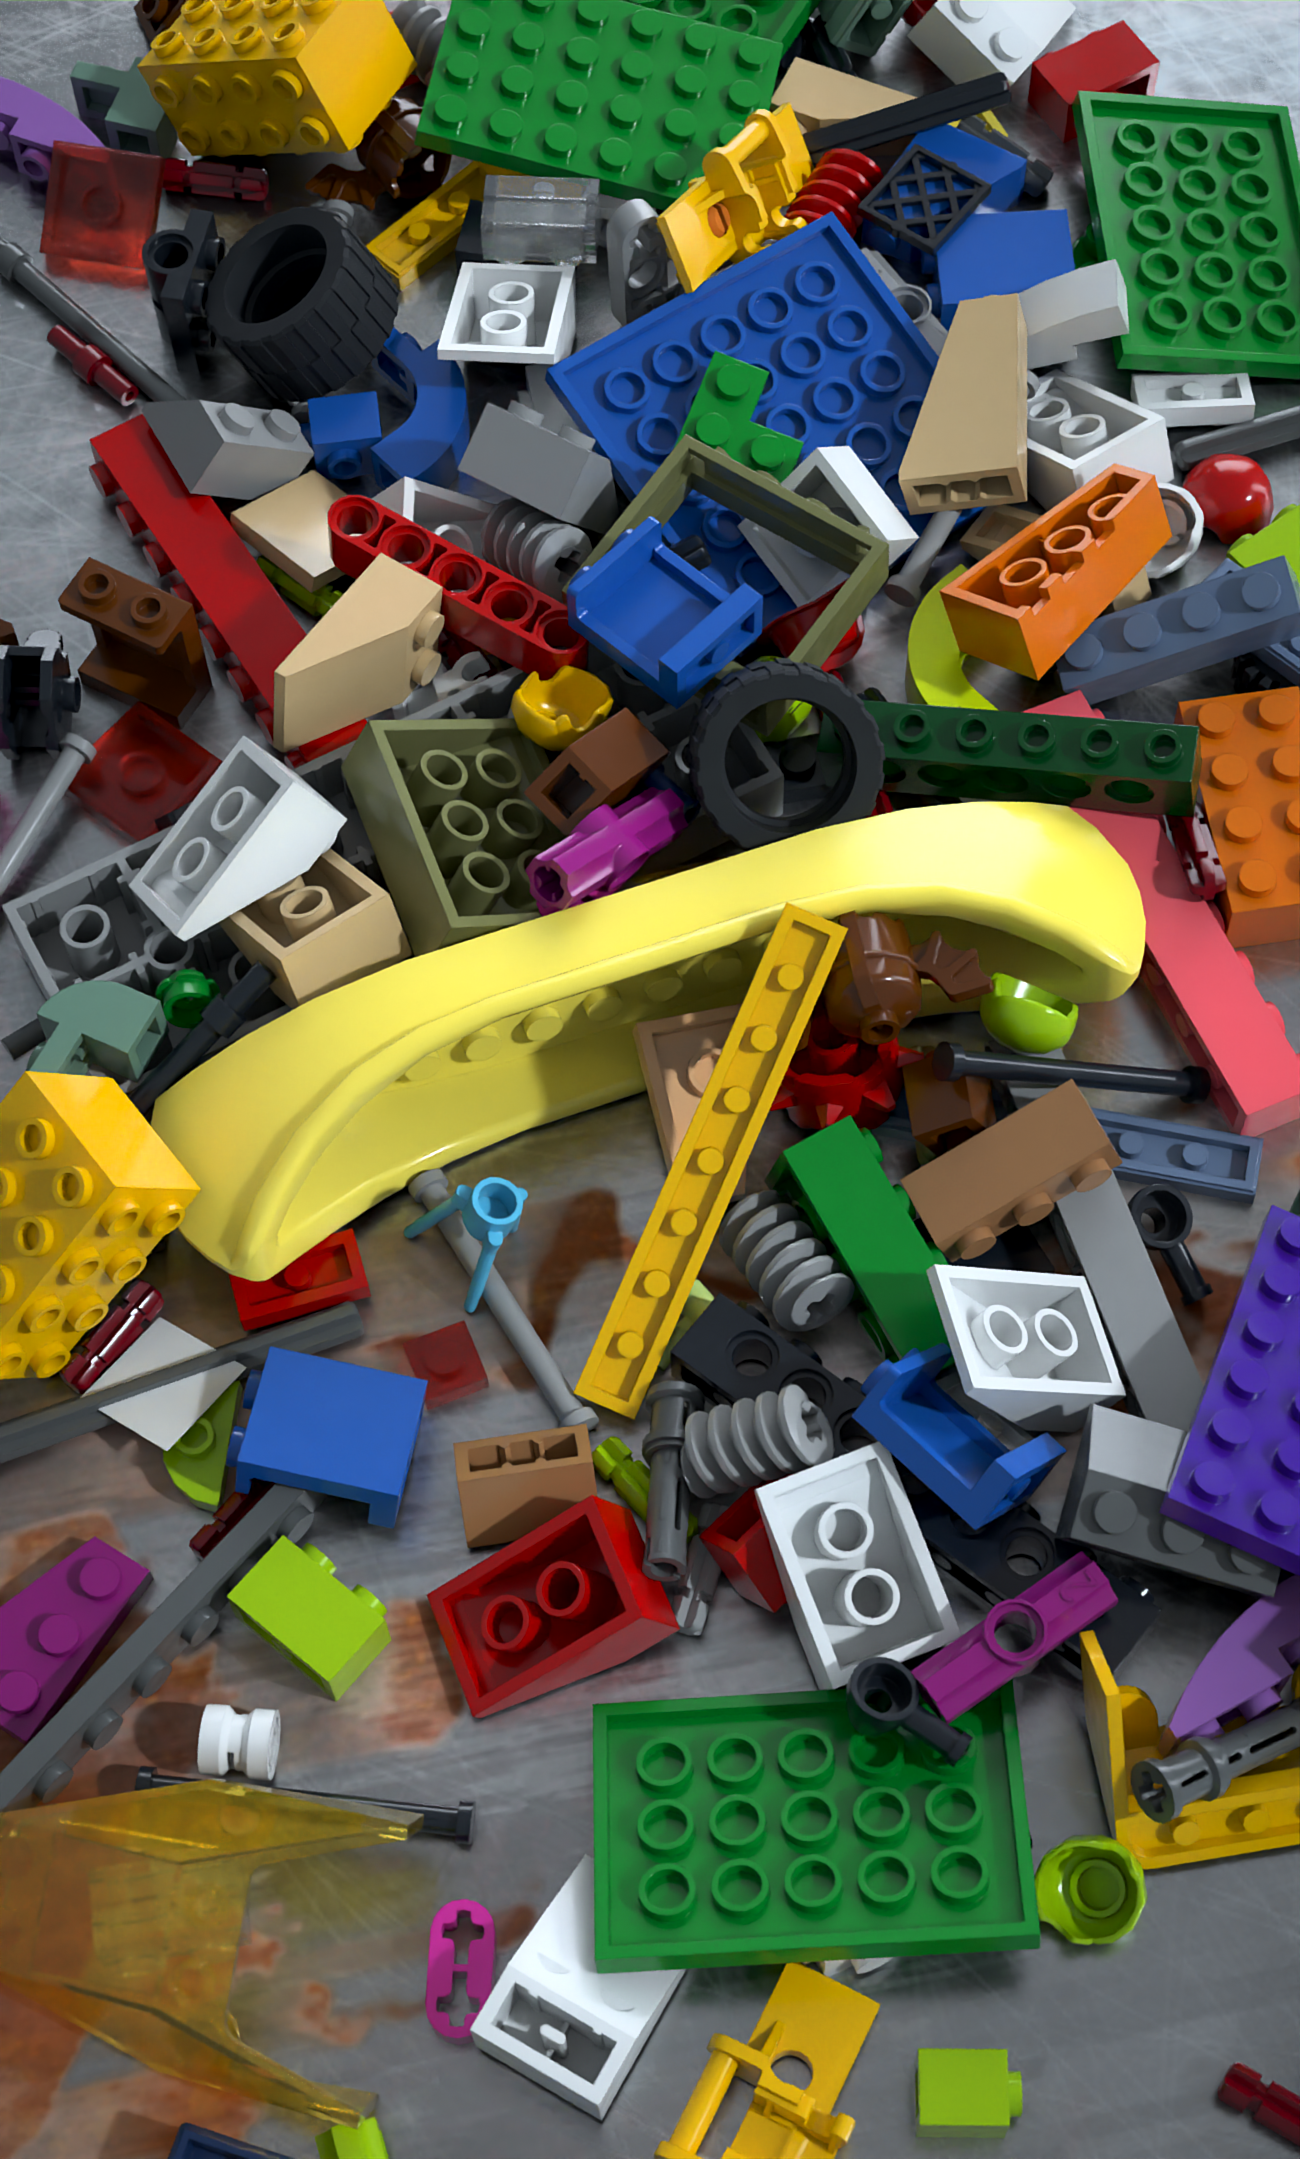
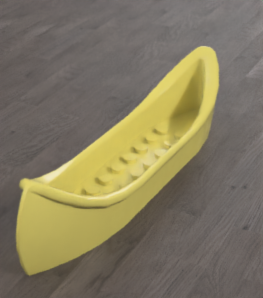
M967 802L904 809L815 829L405 960L316 997L245 1035L192 1070L155 1100L151 1127L201 1189L185 1209V1218L177 1228L186 1241L213 1264L234 1276L254 1282H263L279 1273L385 1198L409 1186L415 1178L426 1171L440 1169L457 1159L520 1132L647 1091L632 1032L636 1023L742 1004L786 902L836 924L839 920V915L854 910L859 916L863 917L872 916L875 912L886 914L892 920L899 918L905 925L911 945L923 943L931 936L932 932L939 931L945 943L954 949L965 951L975 948L980 958L979 968L986 976L991 977L993 973L1000 972L1075 1004H1084L1117 999L1128 990L1140 973L1145 949L1146 927L1140 891L1125 860L1095 826L1068 806L1036 802ZM921 979V1010L914 1018L946 1013L980 1011L979 1006L982 995L954 1003L950 1001L943 990L933 981Z

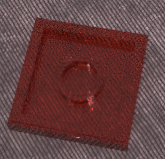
M54 140L39 253L145 270L142 248L147 239L157 231L166 159L156 155Z
M137 701L93 744L97 750L95 757L90 764H82L64 795L132 845L160 832L154 820L192 802L223 761L144 704Z

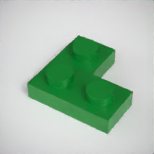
M715 351L676 445L687 434L713 449L719 446L729 454L731 459L753 471H765L775 477L781 484L794 471L804 442L751 421L766 385L769 372Z

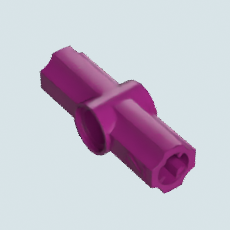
M650 787L614 810L607 804L598 807L587 815L566 839L554 844L546 851L534 857L525 870L530 881V894L543 908L552 906L563 911L603 885L607 890L617 888L628 880L645 863L650 855L660 851V849L679 838L688 826L684 818V803L670 788L667 790H657L654 787Z
M1082 1551L1016 1598L1007 1599L996 1604L988 1612L986 1619L912 1670L911 1673L918 1683L920 1696L935 1716L950 1724L1014 1677H1021L1032 1672L1040 1663L1042 1657L1116 1606L1118 1598L1113 1592L1109 1580L1093 1560H1090ZM1017 1624L1030 1632L1033 1638V1645L1023 1652L1012 1653L1004 1650L997 1643L994 1633L1004 1625Z

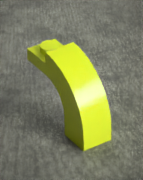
M962 564L958 565L933 586L920 603L914 615L909 631L905 671L906 698L909 704L998 710L967 681L962 671V666L972 655L959 650L939 592L968 570Z

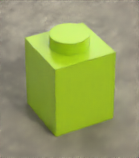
M918 2048L914 2060L916 2137L1004 2138L1010 2127V2117L1022 2116L1021 2072L1008 2071L1007 2049Z

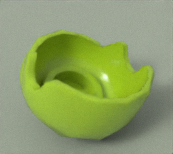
M995 972L991 975L990 978L994 985V991L982 995L979 1009L984 1027L999 1045L1017 1054L1044 1055L1062 1048L1069 1041L1077 1023L1078 1005L1006 974Z
M1072 1835L1046 1852L1034 1875L1040 1921L1049 1923L1073 1944L1090 1945L1094 1943L1100 1945L1114 1943L1135 1928L1148 1899L1141 1864L1127 1848L1105 1835Z

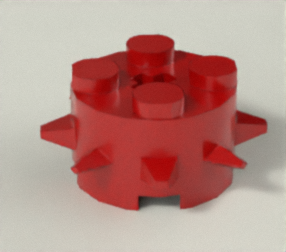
M823 1008L813 1020L808 1045L804 1049L794 1052L769 1110L774 1111L787 1108L790 1119L800 1128L823 1130L849 1115L853 1118L858 1129L863 1127L868 1130L876 1129L889 1119L890 1111L896 1108L895 1103L904 1084L902 1066L923 1060L925 1053L899 1046L898 1037L884 1044L873 1045L864 1042L862 1038L842 1035L826 1020Z

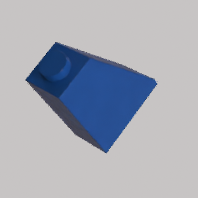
M945 124L917 133L892 166L893 168L915 143L949 162L957 163L958 167L992 185L991 193L972 213L980 214L1006 212L1019 204L1023 198L1027 159L949 124ZM920 161L922 173L941 171L924 161ZM912 164L901 176L914 174ZM952 179L955 191L974 189L957 179ZM944 180L925 182L927 194L946 192ZM916 183L897 186L900 198L919 195ZM890 188L879 200L892 199ZM971 198L957 200L959 211ZM949 201L929 203L932 216L951 213ZM922 205L902 207L905 219L924 217ZM894 208L875 210L891 220H897ZM863 218L862 243L871 246L881 254L893 256L908 264L920 259L919 248L901 238L893 237L890 232ZM926 226L907 228L925 239L929 238Z

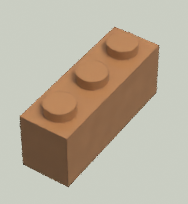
M1070 1079L905 1176L900 1181L936 1246L951 1262H954L959 1258L972 1259L985 1253L996 1243L998 1235L1017 1224L1027 1226L1040 1221L1053 1210V1203L1075 1190L1077 1192H1087L1100 1186L1111 1176V1169L1123 1162L1073 1079Z

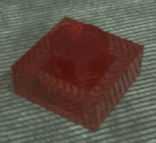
M464 1320L402 1343L414 1378L428 1380L425 1397L427 1410L489 1387L487 1374Z

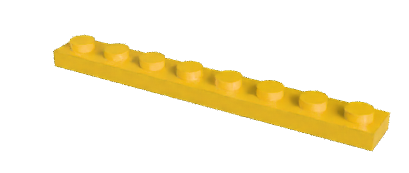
M786 902L573 1392L574 1394L635 1420L848 928Z

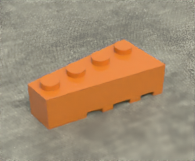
M1116 463L1112 464L942 588L939 592L959 650L1039 681L1172 537L1155 475Z

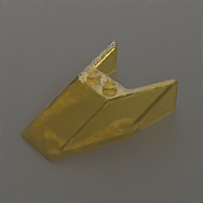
M217 1778L0 1812V1982L159 2072L358 2129L376 2108L378 2093L308 2081L240 2042L239 2027L229 2012V2005L251 1878L259 1866L267 1863L406 1840L422 1829L424 1814Z

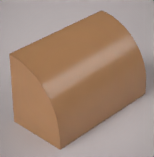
M587 1424L453 1443L457 1485L467 1548L514 1542L591 1495L597 1496Z

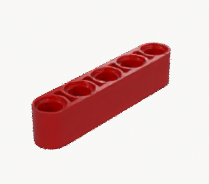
M348 495L339 498L331 505L327 515L330 557L334 565L342 572L358 579L380 553L399 563L413 562L403 565L443 587L441 615L445 617L443 627L529 675L536 671L541 681L551 679L560 667L574 666L587 671L589 641L568 626L567 606L368 497ZM351 534H362L359 536H350ZM454 589L465 590L464 592H451ZM513 617L517 620L505 621L502 618ZM554 646H566V647H569V649H566V650H558V649H555V648H552V647H554Z

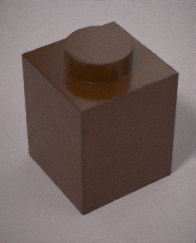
M933 1050L927 1053L923 1060L902 1066L912 1136L939 1157L996 1124L997 1121L990 1079L961 1076L956 1082L939 1081L932 1069V1058L935 1051Z

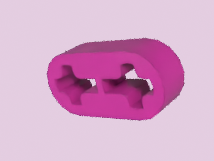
M468 1899L454 1900L441 1907L433 1918L429 1941L425 1999L427 2018L437 2036L445 2042L456 2045L468 2044L474 2041L470 2028L493 1991L495 1983L497 1950L495 1924L485 1907L476 1901ZM471 1918L474 1930L484 1933L482 1939H475L470 1942L468 1964H456L457 1951L454 1942L449 1938H444L446 1931L457 1930L459 1919ZM455 1979H467L466 1992L469 2002L474 2005H480L478 2013L466 2014L464 2026L454 2027L451 2024L448 2013L439 2012L440 2005L452 2003L455 1992Z

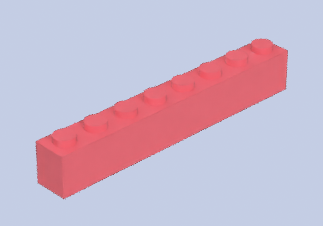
M1081 690L1023 711L1024 713L1105 719L1103 713L1098 708L1091 709ZM1069 807L1099 830L1125 860L1140 891L1146 920L1145 949L1140 975L1192 1066H1202L1209 1072L1211 1078L1209 1095L1230 1132L1240 1136L1255 1137L1299 1119L1300 1053L1296 1054L1285 1036V1025L1278 1008L1271 1001L1265 1003L1255 986L1254 971L1249 959L1242 951L1235 952L1226 937L1224 920L1216 904L1210 900L1206 902L1201 899L1200 895H1193L1190 892L1178 854L1167 837V828L1163 815Z

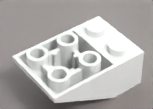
M585 1854L508 1963L470 2031L476 2047L602 2121L686 1969L597 1974L594 1933V1859Z

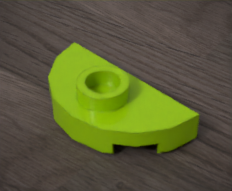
M234 1381L168 1451L163 1450V1462L175 1487L188 1497L193 1505L211 1512H216L224 1500L229 1466H226L227 1452L233 1429L237 1424L242 1395L240 1381Z

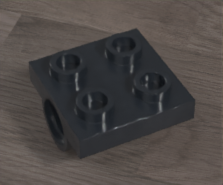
M192 208L184 230L166 229L153 234L147 239L142 248V259L160 334L168 344L172 345L177 370L199 374L206 353H213L218 341L207 325L208 318L205 315V301H207L208 295L206 293L209 283L215 275V270L220 261L225 258L226 244L225 239L218 236L214 213L212 211Z

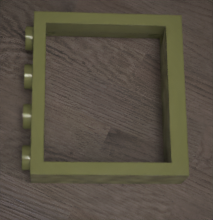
M685 434L575 574L585 566L592 567L611 550L616 539L624 531L631 528L635 529L649 516L658 520L663 528L694 489L851 575L788 657L793 662L803 663L805 661L821 667L887 580L889 544L870 534L869 527L863 525L855 526L833 514L821 501L810 497L803 498L781 486L779 481L771 474L762 470L753 471L731 459L729 454L719 446L713 449ZM571 579L567 582V584H566V585L564 586V588L561 590V592H562L563 604L566 605V606H567V593H566V592H567V588H568V585H569ZM731 661L697 691L694 696L702 700L709 690L712 692L721 683L722 678L732 671L735 673L745 667ZM776 700L764 703L751 710L740 722L768 737L795 700Z

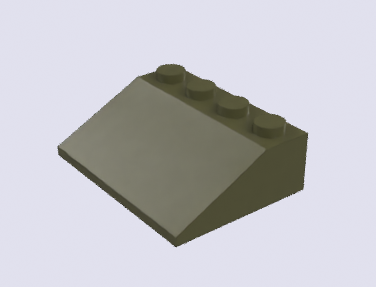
M515 718L368 720L341 766L415 957L543 917L536 905L535 898L529 892L530 881L525 870L534 857L567 837L523 793L551 763L545 749L526 738L518 729Z

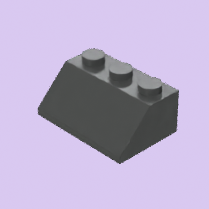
M1090 1404L1055 1538L1247 1595L1274 1597L1281 1567L1159 1513L1187 1431Z

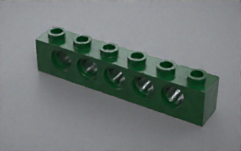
M862 700L865 703L864 707L873 715L879 727L878 735L880 741L884 744L885 760H883V773L885 777L883 787L879 791L1007 802H1036L1077 808L1194 817L1202 764L1199 726ZM824 713L816 752L826 786L834 787L842 769L843 748L836 727Z

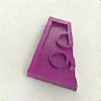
M94 1536L0 1607L1 1730L27 1745L59 1712L154 1580L150 1570Z

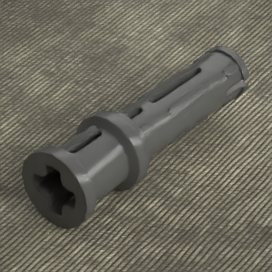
M683 1381L659 1382L649 1388L645 1399V1408L651 1415L650 1433L642 1440V1456L650 1467V1484L642 1572L653 1580L664 1582L678 1580L681 1574H686V1541L690 1489L685 1481L681 1467V1448L685 1441L687 1418L693 1412H704L705 1395L701 1389Z
M1300 1697L1293 1700L1292 1703L1263 1717L1252 1720L1218 1738L1211 1740L1205 1737L1194 1736L1181 1742L1177 1753L1162 1760L1149 1757L1136 1763L1131 1771V1786L1140 1808L1153 1821L1162 1824L1179 1817L1183 1806L1198 1799L1210 1802L1223 1796L1231 1784V1779L1300 1747ZM1153 1784H1162L1163 1786L1158 1789H1154Z

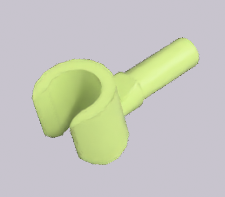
M695 1279L681 1312L684 1318L675 1326L657 1368L661 1371H665L671 1362L670 1351L714 1300V1296L699 1280Z

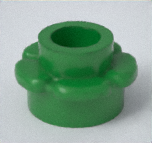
M182 969L174 972L169 978H165L159 983L156 989V998L161 1000L165 1018L170 1024L180 1028H194L203 1019L200 1011L217 993H220V988L215 980L206 979L201 972L193 969Z

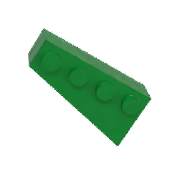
M849 1115L782 1151L764 1182L770 1190H777L780 1196L788 1194L792 1200V1206L799 1213L800 1220L808 1223L814 1238L823 1242L828 1256L838 1261L841 1273L848 1275L853 1280L855 1290L849 1303L858 1300L864 1311L858 1313L859 1325L883 1362L890 1360L894 1364L914 1348L922 1352L943 1342L951 1349L926 1272L934 1264L948 1265L936 1244L933 1241L925 1243L912 1221L916 1219V1210L907 1192L899 1184L892 1186L879 1163L883 1162V1155L872 1133L865 1127L858 1129L853 1118ZM953 1354L936 1376L956 1366Z

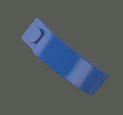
M393 327L390 337L386 339L379 355L371 361L372 367L414 405V410L403 425L370 448L375 482L384 491L406 476L448 489L460 473L458 467L470 442V424L464 378L456 360H438L437 348L439 339L422 350L412 335L406 332L401 334L395 327Z

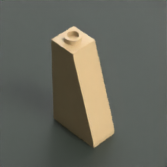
M1018 293L988 295L983 298L959 301L899 469V484L910 515L1027 502V327Z

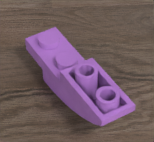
M0 76V150L14 152L19 172L38 181L46 180L75 189L86 196H97L117 202L121 193L112 156L91 130L65 108L41 93Z
M1293 1575L1276 1587L1274 1597H1262L1249 1607L1220 1636L1201 1661L1170 1714L1157 1745V1750L1163 1759L1177 1753L1180 1743L1194 1736L1213 1740L1226 1734L1222 1727L1243 1716L1248 1723L1271 1713L1283 1703L1284 1700L1280 1693L1294 1673L1291 1667L1300 1664V1576Z

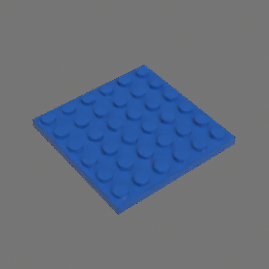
M832 211L708 279L694 292L679 295L546 370V383L580 431L596 440L593 445L594 451L610 460L613 478L630 502L634 500L674 449L715 351H718L769 372L766 385L751 421L804 442L794 470L817 447L850 446L919 538L934 514L933 512L910 515L899 484V469L939 357ZM693 489L662 528L663 544L666 547H670L692 534H697L702 539L712 561L708 567L700 570L702 574L730 595L743 583H746L763 596L762 629L785 613L798 608L737 527L745 517ZM988 506L963 509L949 535L977 519ZM919 538L889 566V570L908 559ZM755 639L738 655L741 658L761 645H758Z

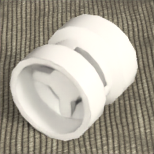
M207 1704L203 1712L198 1740L197 1763L199 1773L201 1775L222 1776L228 1770L235 1769L243 1771L249 1779L270 1781L275 1772L279 1752L281 1723L279 1710L256 1708L250 1714L240 1715L236 1714L230 1705Z

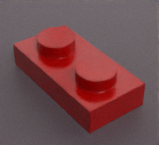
M353 1228L331 1234L266 1281L254 1282L229 1274L244 1331L327 1309L347 1301L352 1302L371 1296Z

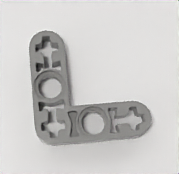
M633 199L621 205L611 215L606 229L611 310L613 316L622 326L631 323L685 293L684 288L676 277L677 270L673 260L667 262L666 242L656 226V218L659 215L643 199ZM727 259L715 272L734 263ZM644 263V265H643L636 273H634V274L632 275V273H633L640 265H642V264Z

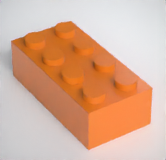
M1299 686L1178 702L1173 724L1199 726L1202 764L1196 802L1201 805L1205 824L1208 825L1219 857V865H1222L1227 880L1225 890L1215 893L1214 899H1212V902L1216 904L1223 917L1226 937L1233 948L1300 939Z

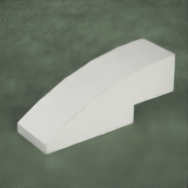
M1116 259L1076 269L1018 293L1027 327L1028 370L1078 359L1077 344L1129 333L1127 290Z

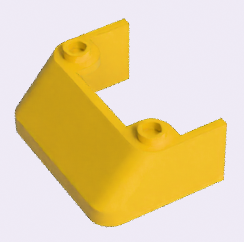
M1094 1631L1079 1632L1086 1725L1111 1835L1114 1840L1127 1848L1135 1856L1142 1869H1155L1300 1844V1747L1231 1779V1784L1223 1796L1210 1802L1198 1799L1183 1806L1179 1817L1167 1823H1158L1149 1818L1140 1808L1133 1794L1131 1771L1136 1763L1149 1757L1158 1760L1163 1759L1157 1750V1745L1166 1725L1158 1726L1156 1708L1146 1692L1134 1686L1116 1685ZM1300 1665L1292 1677V1701L1300 1697ZM1279 1706L1275 1710H1278L1284 1706ZM1241 1716L1223 1726L1222 1729L1225 1733H1228L1243 1726L1247 1721ZM1153 1784L1154 1789H1158L1163 1786L1162 1784Z

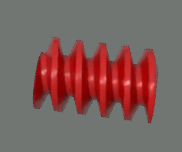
M849 149L830 150L821 157L816 168L806 180V184H804L796 199L788 208L784 218L793 220L801 217L808 225L832 211L851 238H853L856 234V228L863 222V217L857 214V206L884 178V175L870 158L860 152Z

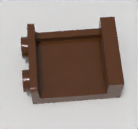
M89 557L58 598L62 611L91 624L97 643L77 670L81 684L182 730L213 687L193 604Z

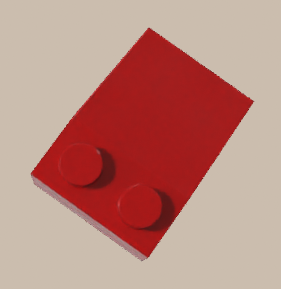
M591 1495L427 1594L473 1717L483 1718L624 1663L680 1630L661 1582L645 1576L642 1572L645 1544L630 1509Z

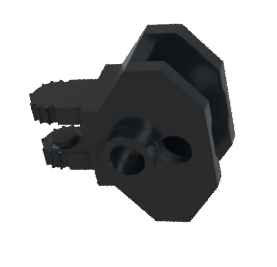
M47 628L46 630L34 631V633L29 634L24 646L0 645V751L7 759L19 760L23 747H46L48 753L56 761L62 751L59 745L65 733H72V713H78L80 709L79 677L71 676L68 652H62V635Z

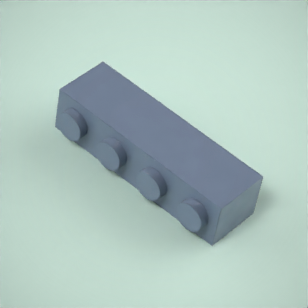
M1285 555L1096 618L1056 661L1063 690L1066 694L1081 690L1089 705L1300 636V586L1297 576Z

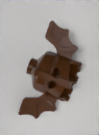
M433 69L425 76L427 86H429ZM409 97L391 98V105L378 114L363 133L361 143L355 147L358 161L365 169L359 171L348 170L330 163L305 185V189L311 196H319L326 201L333 199L343 200L349 204L362 205L368 211H373L377 198L385 191H388L394 199L397 197L415 199L432 194L442 186L449 172L452 155L414 145L423 106ZM433 155V171L426 172L423 164L429 156ZM412 174L421 177L420 183L405 182L404 179Z
M855 910L841 914L837 924L848 928L795 1052L804 1049L808 1045L813 1020L823 1008L826 1020L842 1035L862 1038L868 1044L879 1045L895 1039L899 1035L900 1029L906 1027L921 1010V979L933 981L943 990L950 1001L954 1003L993 992V982L990 977L980 970V958L975 948L965 951L954 949L945 943L939 931L932 932L931 936L923 943L911 945L905 925L899 918L892 920L886 914L875 912L872 916L863 917L859 916Z

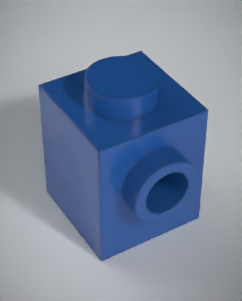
M376 391L307 399L310 423H301L299 425L301 433L314 452L312 458H315L317 472L326 479L342 480L374 474L370 448L383 440Z

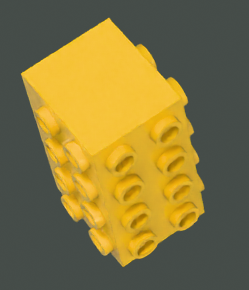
M187 0L181 7L182 14L168 30L163 31L154 38L151 43L152 49L138 64L137 68L149 85L153 98L163 108L177 131L180 142L188 149L191 156L217 155L218 157H227L229 155L245 154L264 156L277 153H295L297 155L309 152L346 153L361 143L363 133L378 114L391 105V98L418 64L383 0Z
M25 1071L0 1103V1380L47 1378L60 1371L68 1363L72 1348L87 1330L103 1320L108 1312V1304L125 1283L131 1281L142 1272L147 1263L146 1257L164 1235L172 1232L181 1224L185 1218V1209L201 1191L200 1187L113 1078Z

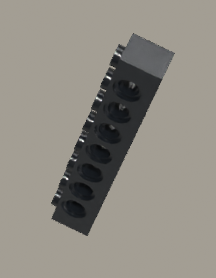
M719 1293L670 1351L671 1376L678 1381L693 1384L701 1389L705 1395V1401L713 1407L723 1404L733 1408V1404L739 1399L749 1398L756 1402V1398L762 1392L771 1391L779 1396L780 1390L786 1385H798L808 1397L815 1399L821 1404V1410L828 1419L835 1447L832 1459L850 1453L842 1445V1442L848 1437L860 1435L869 1438L873 1443L879 1442L852 1417L853 1413L866 1398V1395L860 1390L862 1384L850 1377H845L843 1380L838 1378L822 1366L823 1362L820 1356L810 1346L798 1339H791L790 1342L785 1340L769 1328L768 1320L757 1308L745 1301H739L735 1304ZM746 1359H757L764 1362L769 1369L758 1376H746L735 1367ZM890 1452L899 1477L914 1474ZM931 1489L916 1495L906 1493L936 1570L989 1609H992L1002 1601L1016 1598L1081 1551L1090 1560H1093L1095 1563L1097 1562V1557L1090 1548L1055 1538L1056 1533L1040 1523L1041 1517L1039 1513L1027 1502L985 1524L986 1529L983 1532L967 1535L958 1531L951 1522L958 1514ZM1015 1554H1027L1034 1557L1040 1563L1042 1570L1031 1576L1021 1575L1010 1568L1007 1559ZM1096 1563L1109 1580L1110 1586L1118 1598V1604L1079 1632L1094 1631L1116 1682L1154 1631L1162 1609L1153 1604L1154 1597L1138 1581L1125 1575L1117 1578ZM1011 1624L1033 1640L1030 1632L1024 1627ZM1078 1632L1050 1653L1082 1676Z

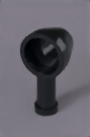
M1153 1184L1138 1191L1128 1202V1208L1145 1248L1151 1251H1159L1182 1294L1180 1299L1184 1307L1213 1293L1214 1291L1210 1283H1205L1184 1242L1193 1224L1192 1209L1186 1197L1176 1188L1166 1184ZM1142 1213L1152 1218L1154 1222L1153 1233L1148 1232L1141 1223Z
M872 1657L858 1664L848 1680L845 1695L848 1718L852 1726L866 1736H879L902 1727L946 1758L944 1762L954 1768L973 1737L966 1732L961 1734L918 1704L920 1695L918 1683L910 1670L903 1664L886 1657ZM866 1704L875 1705L881 1710L882 1713H879L871 1709Z

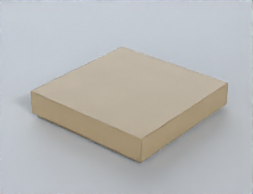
M311 470L231 513L230 525L237 535L311 593L346 574L334 565L330 557L327 515L334 502L348 495L316 470ZM351 534L350 536H359L362 534Z

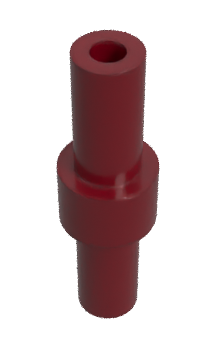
M56 325L49 331L47 342L72 362L73 371L91 386L99 385L123 406H128L135 401L138 396V388L113 368L112 359L93 344L85 345L62 325Z

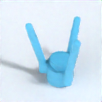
M489 1177L481 1180L474 1189L466 1185H459L452 1197L419 1217L404 1229L406 1238H414L456 1211H462L464 1226L472 1237L482 1241L483 1246L464 1303V1309L469 1313L474 1312L477 1308L503 1238L509 1233L517 1231L523 1204L528 1197V1193L524 1188H517L510 1181L500 1177Z

